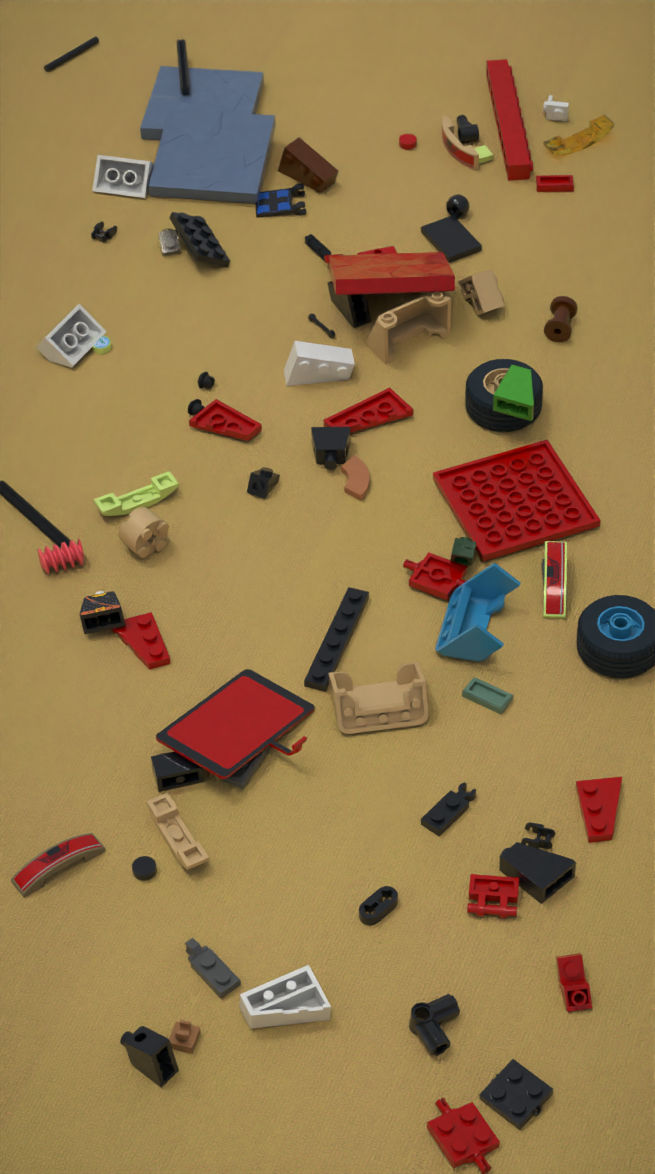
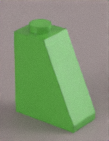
M511 365L493 395V411L532 421L534 400L531 370Z

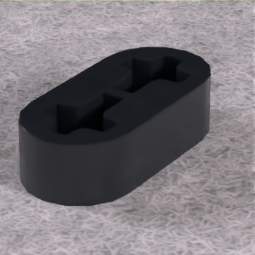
M384 886L373 893L359 906L360 921L369 926L380 922L396 908L398 904L397 891L393 887Z

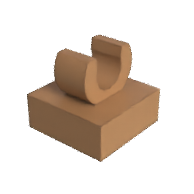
M184 1020L175 1022L169 1038L172 1049L193 1054L201 1033L200 1027L191 1025V1022Z

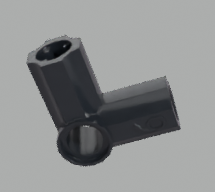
M447 994L429 1003H416L411 1009L409 1029L413 1034L419 1036L430 1055L438 1056L450 1047L451 1042L439 1024L460 1014V1009L454 996Z

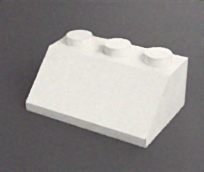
M97 155L92 191L146 198L149 192L148 185L154 163Z
M78 304L36 348L49 361L72 368L107 331Z

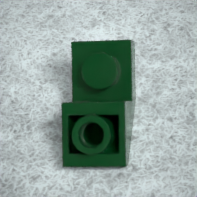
M467 537L455 538L450 561L471 566L476 542Z

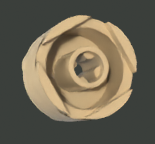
M140 507L133 510L129 514L131 518L127 523L123 521L119 529L120 540L141 558H145L155 551L160 552L165 548L169 525L148 508Z

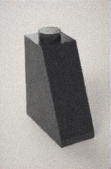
M333 282L327 283L331 301L353 328L372 322L366 294L337 295Z
M516 842L510 848L504 849L500 854L499 870L507 877L519 878V887L542 904L575 877L576 862L573 859Z

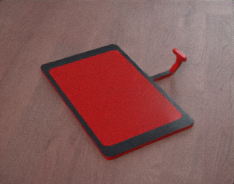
M245 669L157 733L156 740L215 776L227 779L268 746L288 756L301 751L302 744L307 741L305 736L292 745V751L277 743L276 740L314 711V705L250 669Z

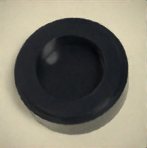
M148 856L135 859L132 864L134 877L142 881L153 878L157 872L155 860Z

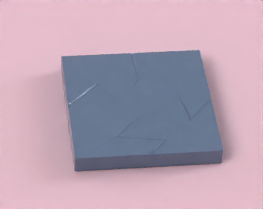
M160 66L140 127L141 139L161 140L169 108L256 114L264 85L263 72L188 68L190 93L183 95L180 90L179 67Z
M169 108L148 185L150 196L242 203L258 202L276 127L275 115Z

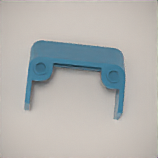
M493 563L456 588L450 597L435 650L443 656L479 662L486 660L492 653L502 648L504 643L486 629L490 615L499 612L504 607L505 595L519 587L520 582L496 563Z

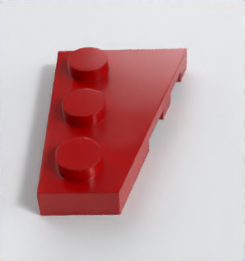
M217 399L189 420L190 427L246 441L251 440L262 431V424Z
M622 776L576 781V791L588 843L612 840Z

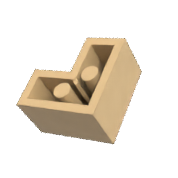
M492 269L458 281L464 300L472 299L477 315L504 306V296L499 291L498 279Z

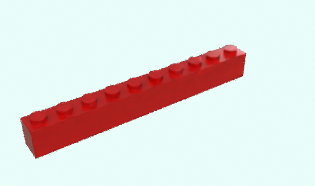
M507 59L486 60V77L508 181L530 179V172H533V161H531V152L528 150V139H526V129L524 128L523 117H521L517 88L514 86L512 66L508 65Z

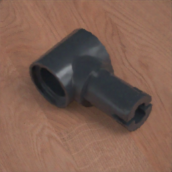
M459 115L456 119L459 126V141L462 143L479 140L477 124H471L465 115Z

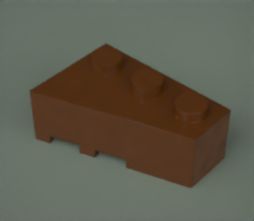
M300 137L284 147L278 167V172L319 193L335 183L339 172Z

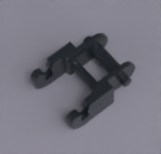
M100 221V223L94 226L91 238L95 239L97 237L102 242H105L116 234L117 226L114 225L110 229L103 231L104 222Z
M526 823L525 829L529 831L531 827L533 833H537V838H523L521 844L526 845L528 843V846L534 848L551 849L552 843L550 839L555 836V831L544 828L542 824ZM540 836L546 837L545 840L540 839Z

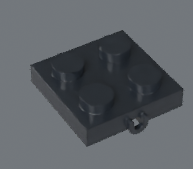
M512 1059L491 1080V1083L479 1094L482 1102L521 1130L533 1115L538 1116L540 1114L543 1104L553 1095V1088Z

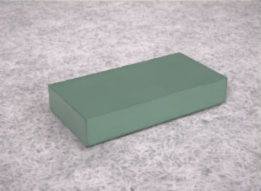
M475 677L462 691V697L501 715L513 701L512 694Z

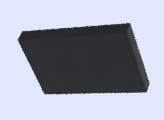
M454 215L421 226V233L439 252L444 253L449 263L482 251V245Z

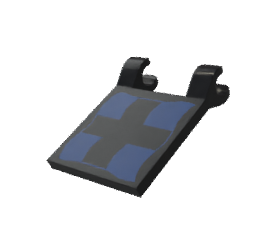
M298 183L292 188L260 192L259 200L255 202L256 217H270L292 213L305 215V202L300 201L293 205L292 195L296 197L305 196L304 185Z

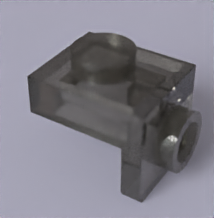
M168 228L159 232L162 256L181 253L177 230Z

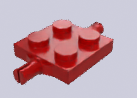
M429 552L419 563L406 559L403 564V568L414 571L409 579L410 587L447 601L456 588L466 582L462 579L467 573V566L451 562L446 558Z
M445 1098L438 1099L435 1105L442 1115L428 1121L427 1129L452 1167L456 1168L465 1163L475 1162L482 1174L488 1173L491 1170V1166L484 1156L499 1148L500 1141L473 1102L456 1109H451Z

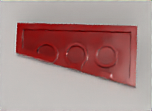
M389 387L324 419L323 422L324 427H350V432H355L413 416L414 409Z

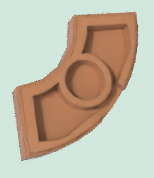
M353 455L341 466V472L348 478V482L344 486V492L361 501L369 490L370 475L364 462Z

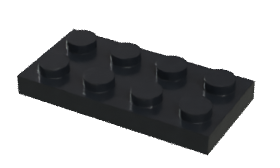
M183 212L171 213L169 219L195 261L228 267L230 260L203 217L190 216Z

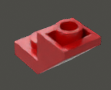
M582 954L556 956L558 980L566 1011L591 1009L590 986L585 980Z

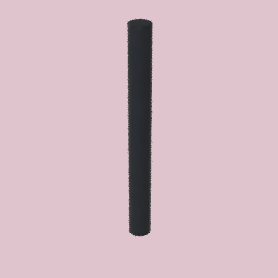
M93 37L45 65L44 70L49 72L99 43L98 37Z

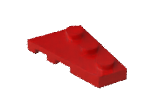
M152 612L124 619L126 626L111 629L121 637V641L125 645L130 646L134 654L149 670L171 664L169 654Z

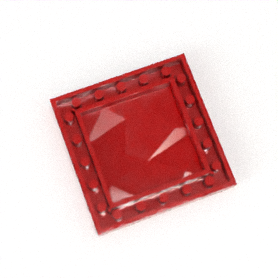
M443 252L329 256V272L337 295L444 292L455 290V275Z

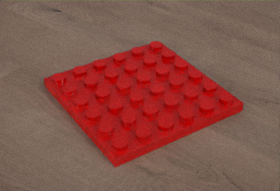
M548 440L433 472V480L468 538L476 542L475 549L482 561L543 544L545 541H553L593 529L601 524L600 518Z

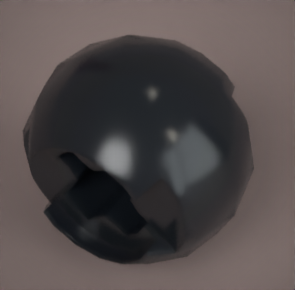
M453 195L446 203L447 212L456 218L465 216L469 211V202L463 195Z

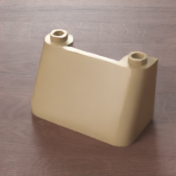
M431 292L381 314L368 336V348L386 365L393 361L392 353L396 352V344L423 332L428 337H431L432 333L440 334L442 339L451 336V299L443 292Z
M418 662L402 664L397 670V681L353 686L351 676L346 672L328 673L336 721L341 732L345 734L416 726L423 724L428 718L426 680Z

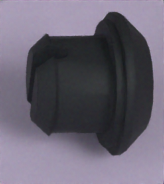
M207 371L201 373L198 378L199 388L207 387L210 389L215 383L214 377L209 376Z
M195 399L189 403L188 414L196 415L205 408L201 400Z

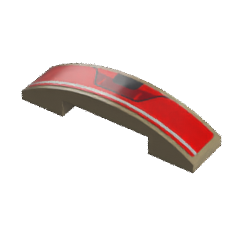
M93 833L66 839L29 861L12 877L11 882L20 894L26 897L44 887L43 880L80 859H83L86 863L105 852V847Z

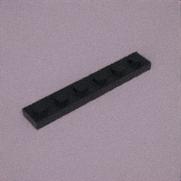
M348 587L304 680V687L326 692L329 686L328 673L336 671L368 602L369 592Z

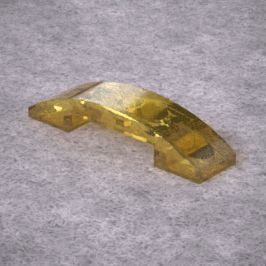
M604 114L589 121V127L564 139L558 135L543 143L554 155L575 153L602 139L613 129L614 123Z

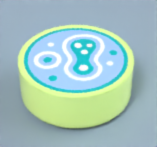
M102 336L92 346V350L97 354L109 352L111 350L110 338Z

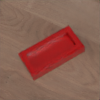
M573 175L536 176L537 192H574Z

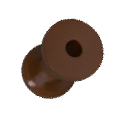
M558 296L552 300L550 311L554 316L553 319L546 322L544 327V334L549 340L564 342L570 338L572 328L568 321L577 314L578 310L577 303L572 298Z

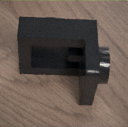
M265 467L251 472L247 492L261 498H266L269 486L278 483L280 475L273 473L272 469Z

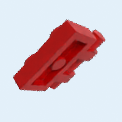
M470 874L468 900H478V904L468 903L467 913H475L477 916L482 917L485 914L499 915V918H507V916L516 917L517 907L507 906V904L518 902L519 878ZM486 901L500 902V906H499V905H486L485 902H486Z

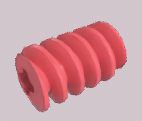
M78 539L77 545L73 540H70L69 547L65 542H62L61 549L54 544L52 551L46 546L44 553L41 549L37 548L41 568L47 574H50V567H53L58 572L59 565L66 570L67 563H70L72 568H75V561H78L83 566L84 552L80 539Z

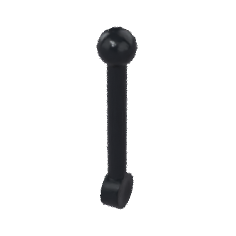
M309 314L308 318L310 321L318 324L328 333L330 338L335 337V332L323 325L316 318L315 314Z

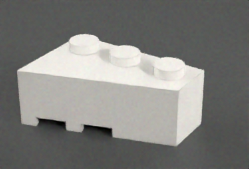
M294 341L284 368L286 386L349 380L355 365L352 349Z
M309 965L240 994L239 1008L250 1029L330 1020L331 1005Z

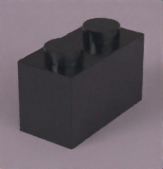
M175 751L151 756L158 792L204 782L203 768Z

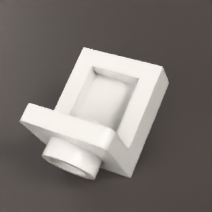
M549 95L548 101L544 102L543 112H546V120L567 122L569 103L553 101V95Z

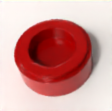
M403 134L399 137V146L402 149L410 150L416 147L417 138L415 135Z

